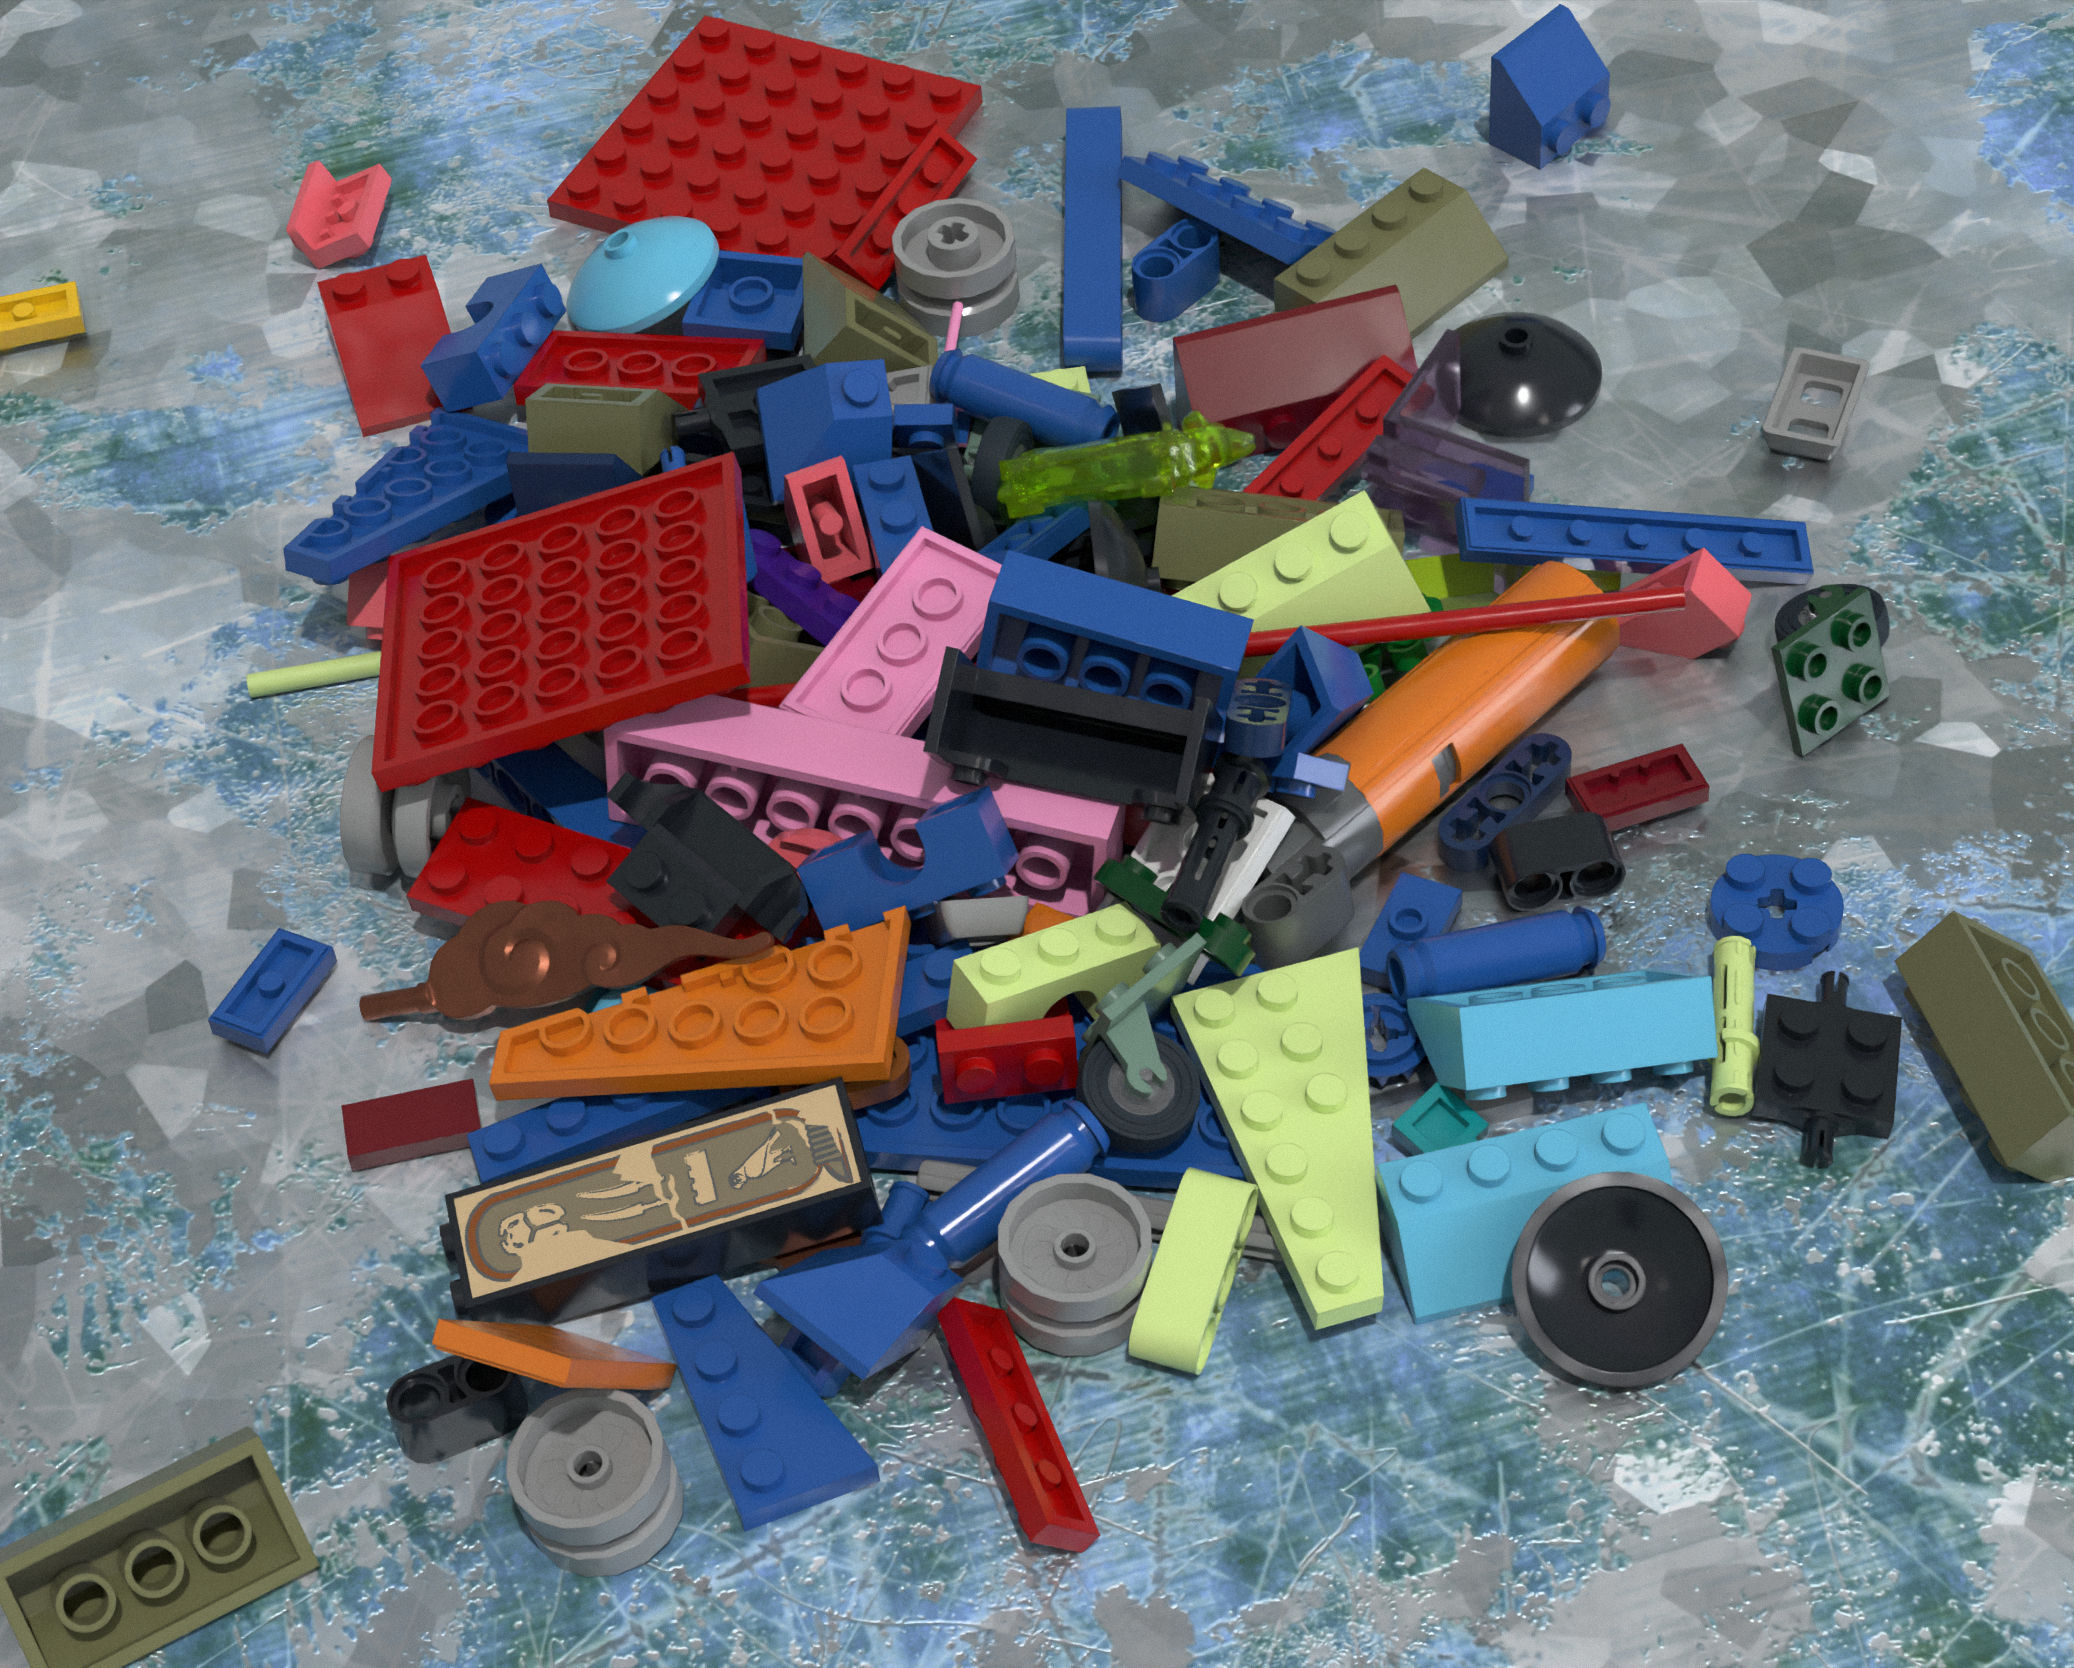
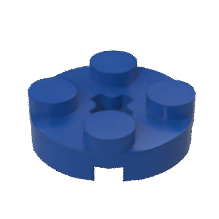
M1739 854L1727 862L1725 873L1716 881L1713 887L1709 911L1710 928L1717 941L1728 936H1741L1749 939L1751 947L1754 945L1756 947V968L1772 971L1800 969L1812 963L1813 954L1823 951L1827 945L1829 952L1837 943L1841 933L1844 911L1842 894L1831 880L1832 872L1830 867L1819 859H1799L1776 854L1759 856ZM1780 906L1787 910H1785L1783 918L1770 917L1769 909L1765 907Z

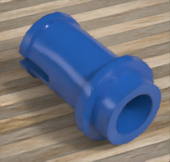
M898 1181L893 1183L888 1192L889 1196L881 1210L884 1223L865 1229L860 1237L861 1245L898 1240L904 1224L911 1228L916 1224L919 1212L932 1203L929 1200L930 1195L922 1187L911 1182Z

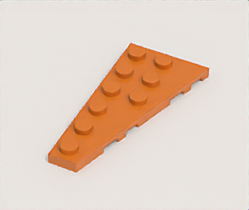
M906 905L883 912L884 922L850 932L847 923L824 930L825 940L790 951L779 944L753 957L731 959L680 975L682 985L648 995L645 986L622 993L621 1004L589 1014L577 1007L500 1031L489 1080L491 1091L496 1101L816 1084L842 1076L844 1082L890 1080L911 920Z

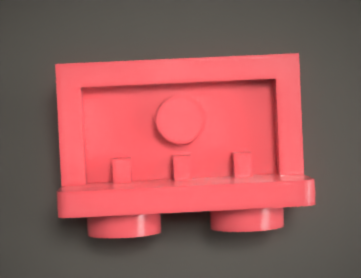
M319 160L308 164L286 227V231L295 247L304 252L317 269L347 257L349 259L358 258L367 252L374 242L373 237L385 207V200L392 181L390 175L379 163L336 181Z

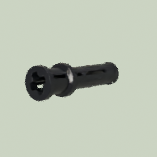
M1226 752L1221 754L1216 760L1213 768V776L1215 778L1213 786L1209 793L1204 794L1198 800L1195 808L1196 822L1198 824L1197 830L1182 859L1170 892L1159 910L1161 919L1166 925L1175 930L1193 932L1199 928L1203 920V913L1221 878L1222 871L1235 842L1245 838L1253 828L1255 820L1253 808L1257 799L1263 797L1269 791L1272 783L1270 769L1257 757H1247ZM1241 772L1246 773L1243 784L1237 782ZM1223 812L1228 813L1226 819L1221 817ZM1212 839L1216 840L1214 847L1209 846ZM1203 858H1206L1208 862L1200 880H1196L1195 875Z

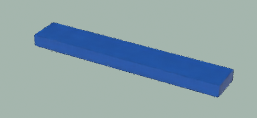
M1460 497L1454 507L1460 561L1536 566L1547 561H1555L1582 570L1653 574L1705 548L1737 580L1806 585L1814 575L1806 524L1800 521Z

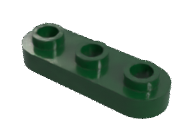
M1128 854L1124 856L1120 863L1107 857L1092 878L1096 884L1121 903L1126 901L1136 913L1184 943L1198 933L1206 941L1201 954L1234 975L1241 976L1256 955L1246 945L1252 937L1249 931L1221 912L1218 913L1213 921L1203 916L1199 928L1193 932H1181L1171 928L1161 919L1159 910L1163 901L1167 898L1172 884L1166 892L1154 885L1158 876Z

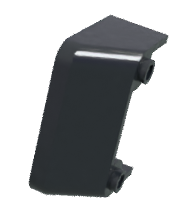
M1161 383L1111 392L1117 413L1120 416V424L1127 449L1105 457L1098 464L1093 478L1094 486L1109 484V486L1114 487L1118 504L1114 509L1134 531L1143 551L1146 568L1152 567L1162 483L1190 486ZM958 447L912 455L935 533L975 552H978L998 537L990 514L981 506L974 504ZM1090 527L1046 561L1096 574Z
M946 646L923 752L938 764L949 767L948 779L955 782L985 787L988 784L989 777L1140 807L1143 808L1141 819L1180 827L1182 816L1196 817L1195 808L1198 800L1203 796L1219 746L1224 721L1209 698L1196 696L1194 709L1191 711L981 669L960 649Z

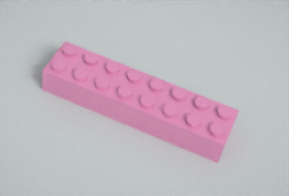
M707 695L677 704L663 713H647L620 721L604 730L607 793L626 771L636 777L656 784H680L702 790L767 845L779 833L800 828L825 830L842 839L872 829L876 841L886 858L899 866L908 868L924 865L925 850L914 825L923 814L934 805L983 788L949 780L950 768L938 764L923 752L925 741L716 695ZM989 777L987 786H990L1020 858L1005 876L1007 882L1000 888L974 898L969 896L967 890L951 896L962 899L1029 896L1027 913H1029L1036 902L1075 918L1096 912L1107 892L1096 884L1092 878L1107 857L1119 863L1122 860L1126 804ZM608 798L609 819L641 826Z

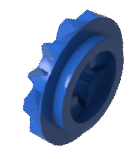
M1371 993L1362 995L1368 1077H1375L1382 1087L1391 1076L1399 1075L1409 1080L1414 1067L1418 1064H1427L1428 1057L1408 1014V1007L1397 1002L1392 994ZM1374 1026H1380V1032L1384 1034V1039L1387 1042L1386 1049H1383V1052H1377V1050L1373 1049L1371 1035L1374 1034Z

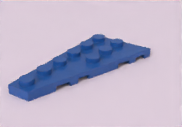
M438 406L430 413L431 425L429 427L417 425L409 432L410 444L408 446L392 448L355 482L356 494L353 497L341 495L332 503L333 515L330 518L313 520L283 548L286 571L312 578L313 582L319 585L340 584L347 581L350 574L370 564H377L388 560L391 553L411 543L426 541L431 537V533L451 523L467 520L472 512L490 503L508 499L510 493H512L506 465L508 452H529L527 430L459 411L447 413L444 407Z

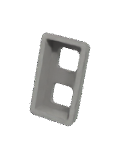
M1804 347L1794 348L1763 424V435L1769 448L1776 452L1824 462L1832 460L1840 449L1870 366L1869 362L1864 359ZM1810 387L1834 391L1842 395L1839 404L1834 408L1807 404L1801 399L1804 391ZM1794 425H1802L1822 429L1827 432V436L1822 438L1789 430Z
M1029 896L942 901L934 906V913L923 917L925 927L932 943L940 947H946L964 939L968 940L971 947L999 945L1019 935L1022 931L1028 912Z

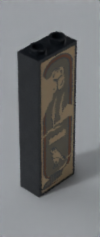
M840 1076L446 1194L445 1201L449 1223L440 1225L439 1230L449 1263L451 1265L457 1263L460 1279L450 1281V1291L460 1320L466 1321L471 1319L472 1321L545 1326L861 1231L870 1226L881 1225L884 1223L856 1115L843 1078Z

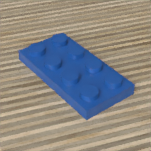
M1149 151L1147 158L1124 155L1116 175L1288 265L1296 263L1337 232L1324 224L1312 220H1306L1305 225L1292 218L1294 210L1291 207L1268 198H1263L1261 203L1249 197L1251 192L1249 186L1227 177H1221L1218 181L1207 175L1209 166L1190 157L1179 155L1176 161L1166 155Z

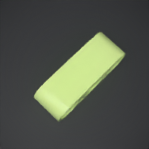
M1192 1167L1186 1170L1179 1185L1135 1314L1129 1338L1128 1350L1130 1356L1195 1375H1199L1202 1372L1210 1354L1255 1217L1259 1195L1257 1185Z

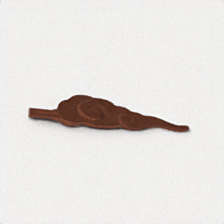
M499 901L488 904L476 911L464 923L458 934L436 951L431 961L429 976L426 982L418 983L415 987L363 995L360 999L359 1008L362 1017L366 1021L417 1012L423 1014L441 1012L446 1017L455 1020L470 1021L491 1013L497 1007L513 1009L540 1008L570 1000L595 987L611 990L632 987L649 980L669 966L688 957L708 956L731 959L753 957L771 948L775 939L772 934L767 932H760L746 939H731L684 925H669L652 929L638 924L622 925L615 919L602 914L581 915L573 907L560 901H539L528 905L517 901Z

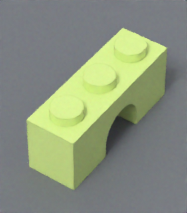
M1125 901L953 960L946 1018L955 1030L1043 1019L1053 1004L1064 996L1073 993L1093 1019L1096 1020L1100 1015L1095 1011V1007L1100 1000L1117 984L1124 981L1131 988L1146 974L1142 969L1149 959L1161 949V942Z

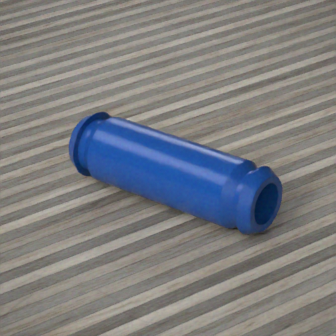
M953 349L942 353L931 373L929 391L938 404H943L946 401L953 403L954 410L989 423L993 418L1000 416L1023 420L1030 424L1034 440L1074 455L1087 453V458L1090 461L1106 457L1117 438L1120 416L1112 405L1109 404L1102 408L1094 398L974 354L963 356L960 349Z
M1577 906L1573 909L1572 914L1565 910H1557L1419 938L1409 947L1405 943L1400 942L1387 955V979L1394 998L1397 1002L1406 1006L1407 999L1536 983L1574 975L1582 967L1588 971L1594 970L1605 958L1606 938L1598 916L1591 910Z
M1078 1100L1062 1102L1064 1109L1062 1112L1046 1114L921 1210L915 1225L910 1228L907 1224H904L899 1239L911 1238L914 1242L929 1245L944 1256L949 1269L962 1268L998 1240V1225L1010 1201L1035 1182L1057 1174H1084L1091 1168L1094 1156L1097 1154L1102 1157L1106 1156L1110 1146V1139L1099 1121L1083 1103Z

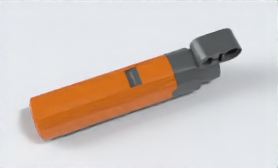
M1547 561L1541 565L1537 564L1488 606L1600 594L1603 591L1594 584V581L1588 575L1565 563ZM1617 617L1452 635L1309 754L1314 757L1349 765L1344 791L1317 788L1315 799H1307L1276 792V784L1274 794L1266 793L1263 796L1264 798L1286 807L1296 818L1252 890L1243 899L1241 906L1246 929L1252 934L1249 942L1251 950L1256 954L1253 957L1255 963L1262 969L1269 971L1304 962L1348 925L1355 912L1349 880L1373 859L1375 860L1606 662L1619 646L1620 627Z

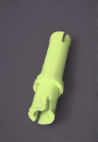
M1728 936L1718 940L1713 946V1004L1718 1057L1708 1058L1707 1061L1712 1066L1710 1105H1715V1111L1720 1114L1738 1116L1749 1112L1754 1106L1753 1069L1758 1063L1760 1056V1042L1757 1036L1753 1034L1755 945L1751 947V941L1747 938Z

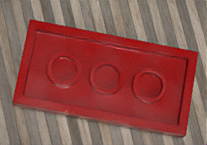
M552 330L513 384L516 404L526 406V398L546 383L658 389L688 410H692L695 401L700 398L698 394V374L766 362L764 339Z

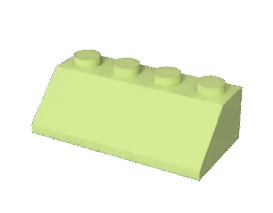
M1365 490L1172 595L1173 597L1254 619L1251 632L1299 627L1300 625L1310 626L1432 612L1377 508ZM1375 644L1351 646L1347 648L1359 654ZM1273 655L1243 658L1237 680L1254 678Z

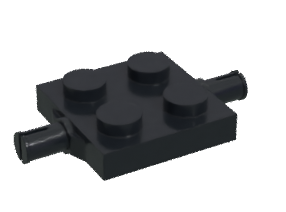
M807 354L698 374V394L704 408L671 413V426L673 433H675V438L709 431L720 442L724 454L734 452L739 466L765 461L755 392L757 388L816 367L811 355Z
M1835 971L1825 972L1820 977L1819 1002L1767 994L1762 1013L1759 1041L1760 1056L1756 1069L1754 1106L1752 1108V1115L1787 1121L1802 1130H1806L1803 1160L1807 1165L1813 1167L1820 1146L1818 1168H1825L1833 1163L1834 1135L1860 1134L1889 1139L1895 1114L1902 1017L1847 1007L1849 978L1846 974L1839 972L1833 991Z

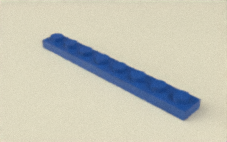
M967 939L906 962L896 1029L897 1037L915 1032L935 1024L937 1020L946 1018L953 960L973 954ZM775 1086L560 1097L468 1133L467 1137L483 1184L673 1127Z

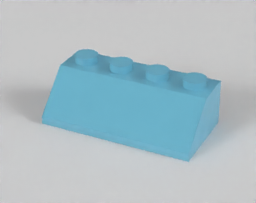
M1649 968L1407 999L1408 1014L1439 1084L1465 1090V1099L1502 1098L1507 1096L1506 1085L1528 1083V1090L1533 1092L1563 1090L1570 1087L1569 1077L1590 1074L1592 1083L1624 1082L1632 1079L1631 1069L1652 1066V1071L1655 1075L1684 1074L1694 1071L1693 1060L1718 1057L1711 976Z
M1646 1102L1377 1164L1376 1193L1378 1218L1415 1325L1514 1302L1511 1287V1267L1519 1236L1527 1221L1540 1204L1564 1185L1588 1175L1618 1171L1647 1175L1673 1186L1669 1159ZM1609 1271L1603 1275L1602 1281L1623 1275L1617 1271Z

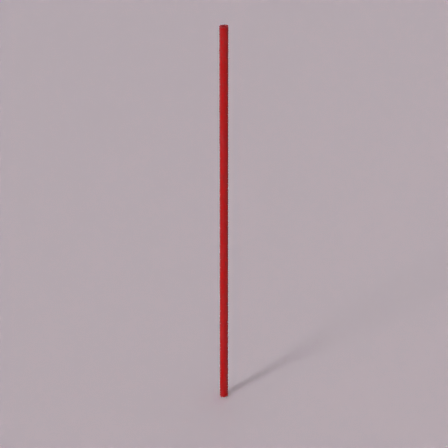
M1682 584L1304 627L1345 647L1678 611L1685 610L1686 603ZM1298 627L1250 632L1244 658L1274 655ZM798 682L734 689L729 693L716 696L779 709V705Z

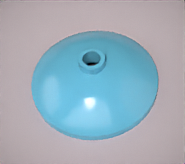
M663 216L630 224L616 231L593 250L577 271L571 283L566 302L567 314L578 331L631 334L660 322L686 304L709 279L719 256L718 241L704 222L682 216Z

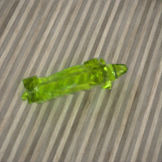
M1194 410L1189 412L1181 421L1182 432L1177 429L1145 432L1076 445L1038 448L1027 451L1014 459L998 461L1001 480L1004 483L998 489L997 500L1001 503H1006L1009 518L1041 514L1044 512V508L1064 502L1174 495L1176 488L1188 487L1191 480L1203 489H1211L1219 469L1253 452L1257 446V439L1254 434L1226 428L1220 423L1210 422L1209 418H1204L1199 411Z

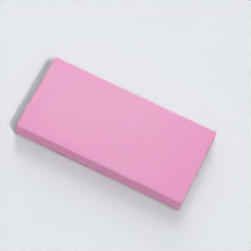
M921 526L779 705V709L911 738L932 711L946 646L960 649L970 660L978 652L988 602L1002 565Z

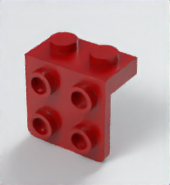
M1067 995L1053 1004L1043 1019L956 1030L947 1018L935 1021L945 1104L1076 1088L1078 1076L1076 1039L1073 1018L1069 1014Z

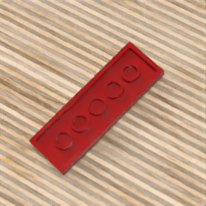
M470 797L466 798L406 895L412 911L461 927L476 911L491 903L517 901L528 905L549 900L567 904L581 915L602 914L615 919L622 925L638 924L649 929L659 927L606 882L632 851L631 848ZM809 906V913L792 933L793 936L784 945L774 937L775 942L773 946L781 944L790 951L797 948L812 920ZM744 913L725 937L746 939L760 932H769L747 913ZM688 957L676 962L638 985H645L658 991L682 985L680 975L731 960V958L707 957L702 963L696 957Z

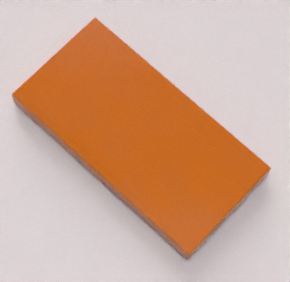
M438 1319L432 1344L436 1345L435 1349L562 1388L665 1390V1388H670L676 1368L675 1363L552 1326Z

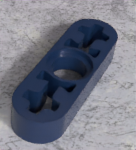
M1244 678L1235 681L1226 714L1224 749L1230 753L1247 757L1268 758L1282 755L1290 721L1293 687L1288 683L1266 678Z
M1547 733L1533 734L1522 739L1440 820L1438 825V855L1441 861L1449 868L1461 872L1478 871L1488 866L1492 862L1489 847L1496 835L1506 828L1532 822L1565 789V779L1571 777L1572 751L1568 743L1556 735ZM1532 764H1533V765L1537 766L1538 768H1537L1534 772H1532V782H1531V781H1530V778H1531V768H1532ZM1508 794L1517 797L1522 803L1516 808L1503 810L1493 807L1488 801L1494 796ZM1477 832H1478V841L1475 840V839H1473V838H1471V837H1473Z

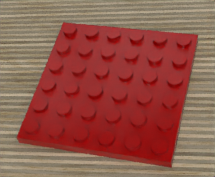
M704 15L548 198L547 203L550 217L613 234L636 222L663 216H682L704 222L713 232L718 241L719 250L795 258H802L808 251L828 262L936 123L954 139L958 136L983 103L982 89L980 85L960 81L952 77H945L913 69L905 65H898L866 57L858 53H851L819 45L815 42L804 41L772 33L768 30L757 29Z
M734 452L389 556L371 774L381 793L402 786H418L432 777L462 768H478L499 757L523 750L542 749L556 740L587 731L599 732L620 721L647 713H663L677 704L707 695H723L731 692L738 686L751 683L742 473Z

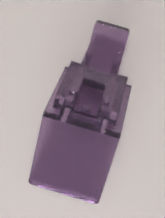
M1447 329L1383 417V436L1377 435L1367 448V463L1361 470V476L1365 481L1378 485L1370 496L1375 507L1402 510L1405 530L1459 549L1454 507L1460 497L1529 502L1530 459L1449 432L1458 419L1461 408L1460 333ZM1494 564V592L1502 594L1518 580L1527 566Z

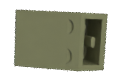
M808 251L802 256L805 355H811L816 367L825 363L884 359L886 373L932 365L934 368L938 360L937 339L897 302Z
M546 383L525 399L528 451L534 453L616 454L643 476L652 466L660 461V453L665 448L669 452L671 451V446L678 445L679 438H675V433H673L671 426V413L690 410L658 389Z

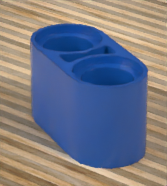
M1198 218L1181 220L1134 256L1131 265L1135 312L1139 317L1149 322L1161 323L1170 321L1178 317L1215 288L1220 282L1221 276L1219 231L1216 227Z

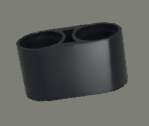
M1593 812L1575 813L1506 828L1496 835L1489 847L1490 856L1507 902L1514 909L1521 911H1533L1599 898L1616 890L1626 876L1625 866L1606 819L1600 814Z
M457 1355L449 1356L409 1372L397 1379L390 1387L386 1398L388 1413L401 1451L410 1460L424 1464L445 1460L512 1432L526 1418L529 1408L521 1375Z

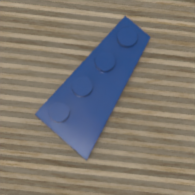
M717 1274L651 1297L654 1314L744 1531L880 1481L878 1465Z

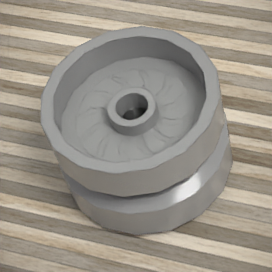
M966 198L944 199L915 208L899 221L892 235L900 306L930 334L947 337L952 305L956 301L963 304L958 338L977 336L997 328L1013 315L1020 300L1013 223L1001 209L980 200Z
M368 735L359 741L354 750L343 783L340 805V837L344 858L350 870L357 873L390 876L401 866L406 876L417 879L466 798H471L470 771L468 768H462L432 777L418 786H402L381 793L371 774L374 735Z
M1089 1173L1057 1174L1030 1184L1009 1202L998 1225V1258L1001 1307L1005 1310L1012 1329L1032 1346L1060 1356H1093L1121 1345L1130 1337L1135 1314L1152 1267L1151 1222L1140 1201L1117 1182Z
M574 1388L543 1402L522 1421L508 1447L506 1478L514 1500L523 1518L526 1520L539 1550L558 1568L585 1577L621 1574L646 1563L670 1541L683 1515L684 1485L654 1413L632 1394L616 1389Z

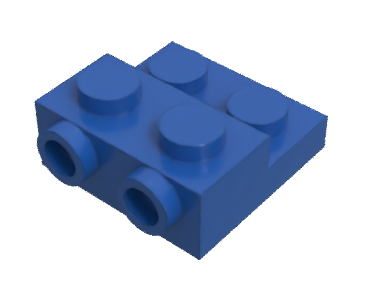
M719 250L718 260L712 274L703 287L690 300L681 322L683 335L764 339L765 348L793 350L800 331L804 330L803 259Z

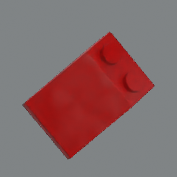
M426 254L410 259H399L390 264L355 273H344L335 278L317 282L330 335L363 437L431 420L430 413L438 406L443 407L420 365L441 337L451 334ZM469 407V408H465V409H461V410H457V411L463 412V411L471 410V409H473V407Z

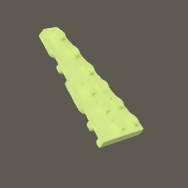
M1359 947L1171 996L1170 1014L1248 1183L1258 1186L1259 1208L1315 1330L1381 1312L1384 1289Z

